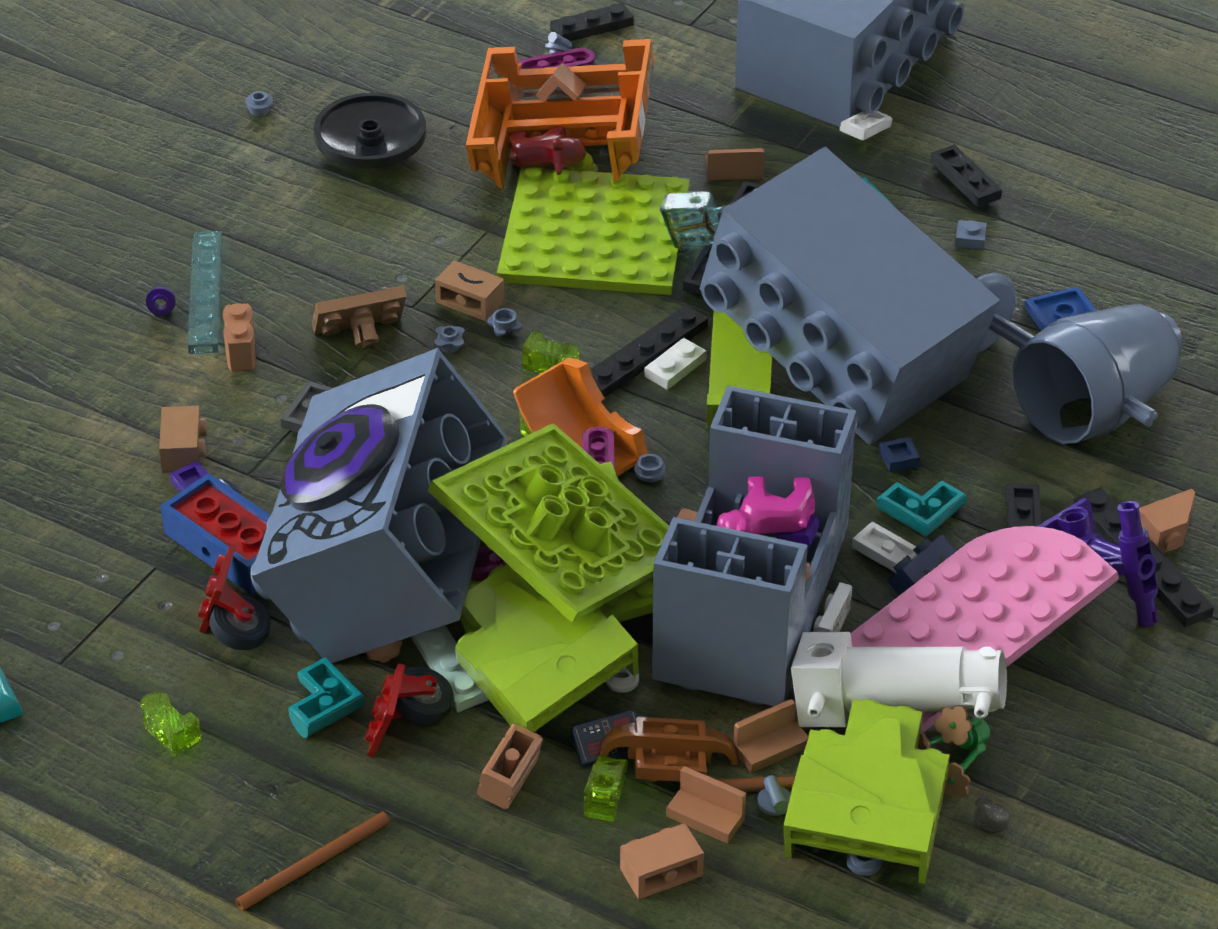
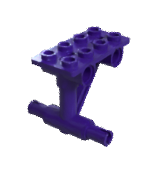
M1082 498L1038 526L1063 531L1084 541L1118 572V576L1125 575L1128 595L1135 602L1138 625L1149 627L1153 626L1154 622L1157 623L1159 621L1154 599L1158 593L1155 575L1156 560L1152 555L1148 531L1142 527L1138 502L1125 501L1117 507L1122 527L1118 536L1119 545L1105 541L1101 535L1096 534L1090 500Z

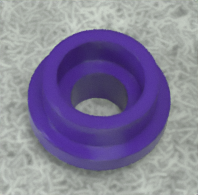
M164 286L151 289L146 296L147 308L156 315L169 314L176 304L174 293ZM163 299L166 304L158 305L155 301Z

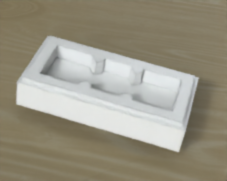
M876 111L873 115L861 112L842 121L839 131L860 140H865L891 127L893 118L879 111Z

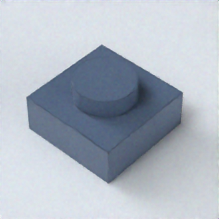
M958 220L955 247L984 250L987 223L973 220Z

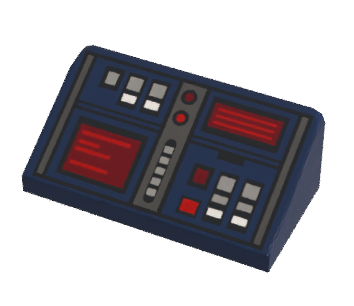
M634 709L571 727V744L582 767L628 755L627 747H616L608 753L607 757H600V745L605 735L613 728L621 724L636 722L638 715Z

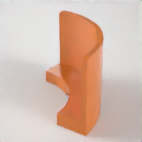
M569 357L516 387L513 391L519 410L531 433L554 423L582 448V436L587 429L602 426L612 430L614 434L615 472L617 476L634 467L639 457L649 454L642 429L628 423L616 411L610 414L601 403L605 397L599 390L587 362Z

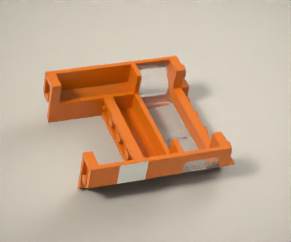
M651 39L624 40L623 53L625 64L568 67L587 84L575 101L559 87L551 93L545 102L536 96V93L558 67L522 69L521 63H518L515 46L488 48L466 141L470 169L476 173L478 169L496 182V186L503 190L512 150L509 141L511 134L526 132L527 138H532L547 133L552 127L564 126L566 137L579 139L583 142L584 146L608 145L615 184L619 180L620 175L632 163L635 164L639 160L655 62Z

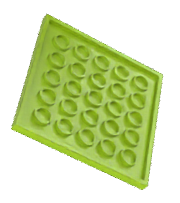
M521 167L497 276L503 278L504 283L672 295L679 254L678 248H675L661 211L672 210L667 196L678 195L673 197L677 206H681L678 207L679 211L682 212L680 213L681 216H685L690 179L622 173L619 180L614 184L612 173L563 169L561 175H557L556 169ZM669 211L668 214L673 215L669 216L673 229L678 228V224L673 221L675 219L673 211ZM674 232L680 244L681 232Z

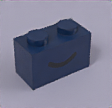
M940 535L932 542L927 537L913 549L916 555L912 559L907 555L893 566L896 573L887 582L898 595H901L956 552L943 535Z

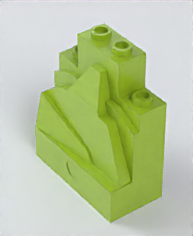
M508 564L494 568L488 575V578L479 584H472L468 587L462 615L476 632H468L459 639L457 645H455L456 658L510 726L518 724L535 732L625 667L633 676L639 672L638 644L613 614L606 618L597 608L578 620L571 622L524 578L512 570Z
M853 699L845 736L828 729L820 731L810 729L804 755L801 754L784 821V853L786 858H792L795 844H801L919 867L918 883L926 884L948 776L949 755L931 748L917 749L922 727L921 711H916L909 706L894 707L883 705L871 699L863 701Z

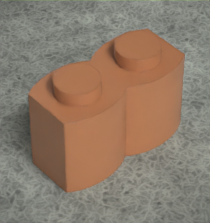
M248 303L226 305L223 310L227 366L230 371L253 370L257 359L252 308Z

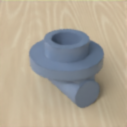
M551 32L548 36L549 43L545 44L544 49L549 54L567 51L572 48V42L556 32Z
M776 776L766 777L763 780L765 788L759 792L757 797L758 807L762 812L772 816L787 813L791 793L779 785Z

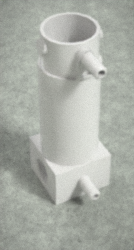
M803 632L791 666L799 727H846L853 699L861 701L871 699L880 704L894 707L909 706L921 712H942L945 707L954 709L955 707L962 706L966 710L974 709V714L978 718L987 717L988 711L993 712L997 709H1004L1006 702L1007 669L1005 654L1003 650H994L991 647H983L980 650H966V647H852L850 632Z

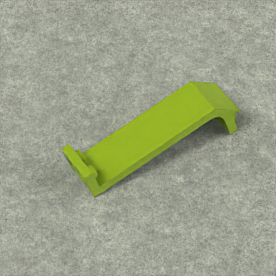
M714 311L709 394H707V428L711 427L727 386L769 394L771 392L772 355L767 351L761 352L756 350L748 342L744 330L725 312L719 313Z

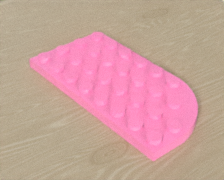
M1038 526L1000 529L977 537L965 544L850 633L852 647H966V650H980L983 647H991L994 650L1004 651L1006 667H1008L1119 580L1118 572L1084 541L1066 532ZM922 712L921 730L925 732L934 725L936 719L942 716V712Z

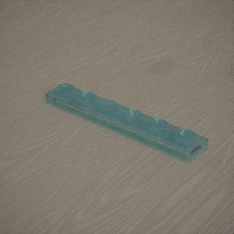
M222 231L193 232L188 324L189 354L219 353L223 252Z

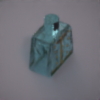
M709 192L665 194L660 212L673 246L678 248V255L713 244L722 211L729 205L716 207L714 198Z

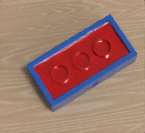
M209 473L160 506L164 534L212 568L215 567L219 554L226 555L230 543L236 545L227 578L251 595L257 592L250 576L251 567L256 561L267 529V521L271 515Z

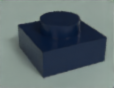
M910 437L880 442L879 453L889 472L919 467L920 456Z

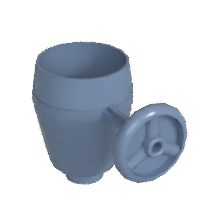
M996 272L980 275L976 278L1000 299L979 353L993 345L1000 336L1020 348L1017 351L1012 366L1013 387L1020 407L1031 424L1043 435L1061 444H1070L1107 435L1120 427L1130 417L1135 418L1148 427L1153 425V420L1158 417V413L1145 404L1175 376L1183 345L1181 331L1170 316L1139 303L1060 318L1052 322L1036 336H1032L1010 322L1016 304L1015 288L1010 279ZM1080 398H1091L1092 417L1089 425L1062 428L1059 410L1064 404Z

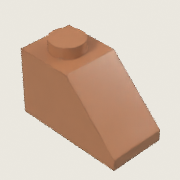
M1193 489L1139 508L1142 527L1148 531L1149 539L1163 553L1175 550L1184 544L1195 498V491Z

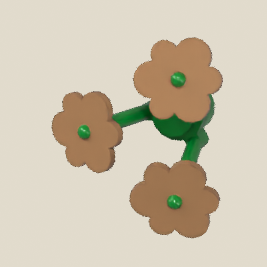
M962 706L955 707L954 709L945 707L942 710V716L938 717L935 721V728L942 735L927 739L925 733L921 730L917 749L924 750L942 742H954L962 748L972 750L960 765L957 763L949 764L944 793L948 796L955 794L963 798L968 794L969 789L967 786L971 782L964 772L979 754L986 751L984 743L990 738V728L982 718L975 716L967 719V710Z

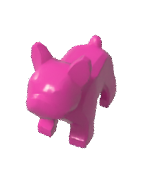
M749 477V493L744 498L741 508L728 513H722L717 520V526L758 535L795 533L806 528L811 514L815 511V499L810 478H794L795 490L789 496L783 498L766 492L764 477Z

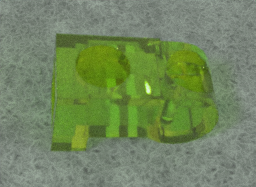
M532 330L522 347V369L543 373L569 357L579 360L580 350L572 343H558L544 338V332Z
M152 692L142 698L140 707L143 712L142 717L145 729L173 757L202 740L199 718L192 712L184 716L181 715L170 704L168 695L162 692Z
M603 755L598 756L584 789L583 816L611 822L615 821L617 805L626 782L627 760L613 759Z

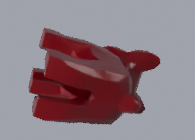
M564 126L552 127L547 133L532 138H527L526 132L513 133L509 140L510 148H512L510 160L518 167L555 166L557 175H561L563 168L575 166L584 160L586 156L583 142L576 138L566 137Z

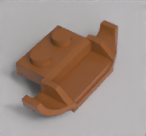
M636 717V722L621 724L610 730L602 739L600 745V757H607L608 753L616 747H627L628 759H635L636 779L650 782H680V772L683 766L707 776L706 763L711 764L712 752L723 753L729 757L731 765H738L737 750L733 741L726 734L705 727V721Z

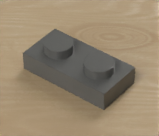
M308 381L282 416L281 428L298 433L303 425L312 396L333 388Z

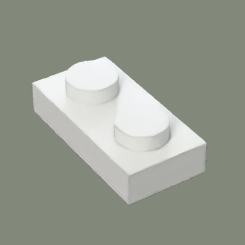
M683 338L644 368V377L668 390L706 361L707 350Z
M874 522L867 525L852 539L853 549L895 573L896 571L893 566L907 555L911 559L916 555L913 551L916 547L915 545Z
M840 582L835 593L828 595L824 607L825 613L823 616L819 615L817 617L813 632H840L851 609L852 585Z

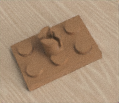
M404 286L315 303L312 320L314 335L323 334V336H331L339 333L342 329L351 328L356 348H368L376 345L379 342V338L376 334L375 323L390 324L402 317L407 297Z

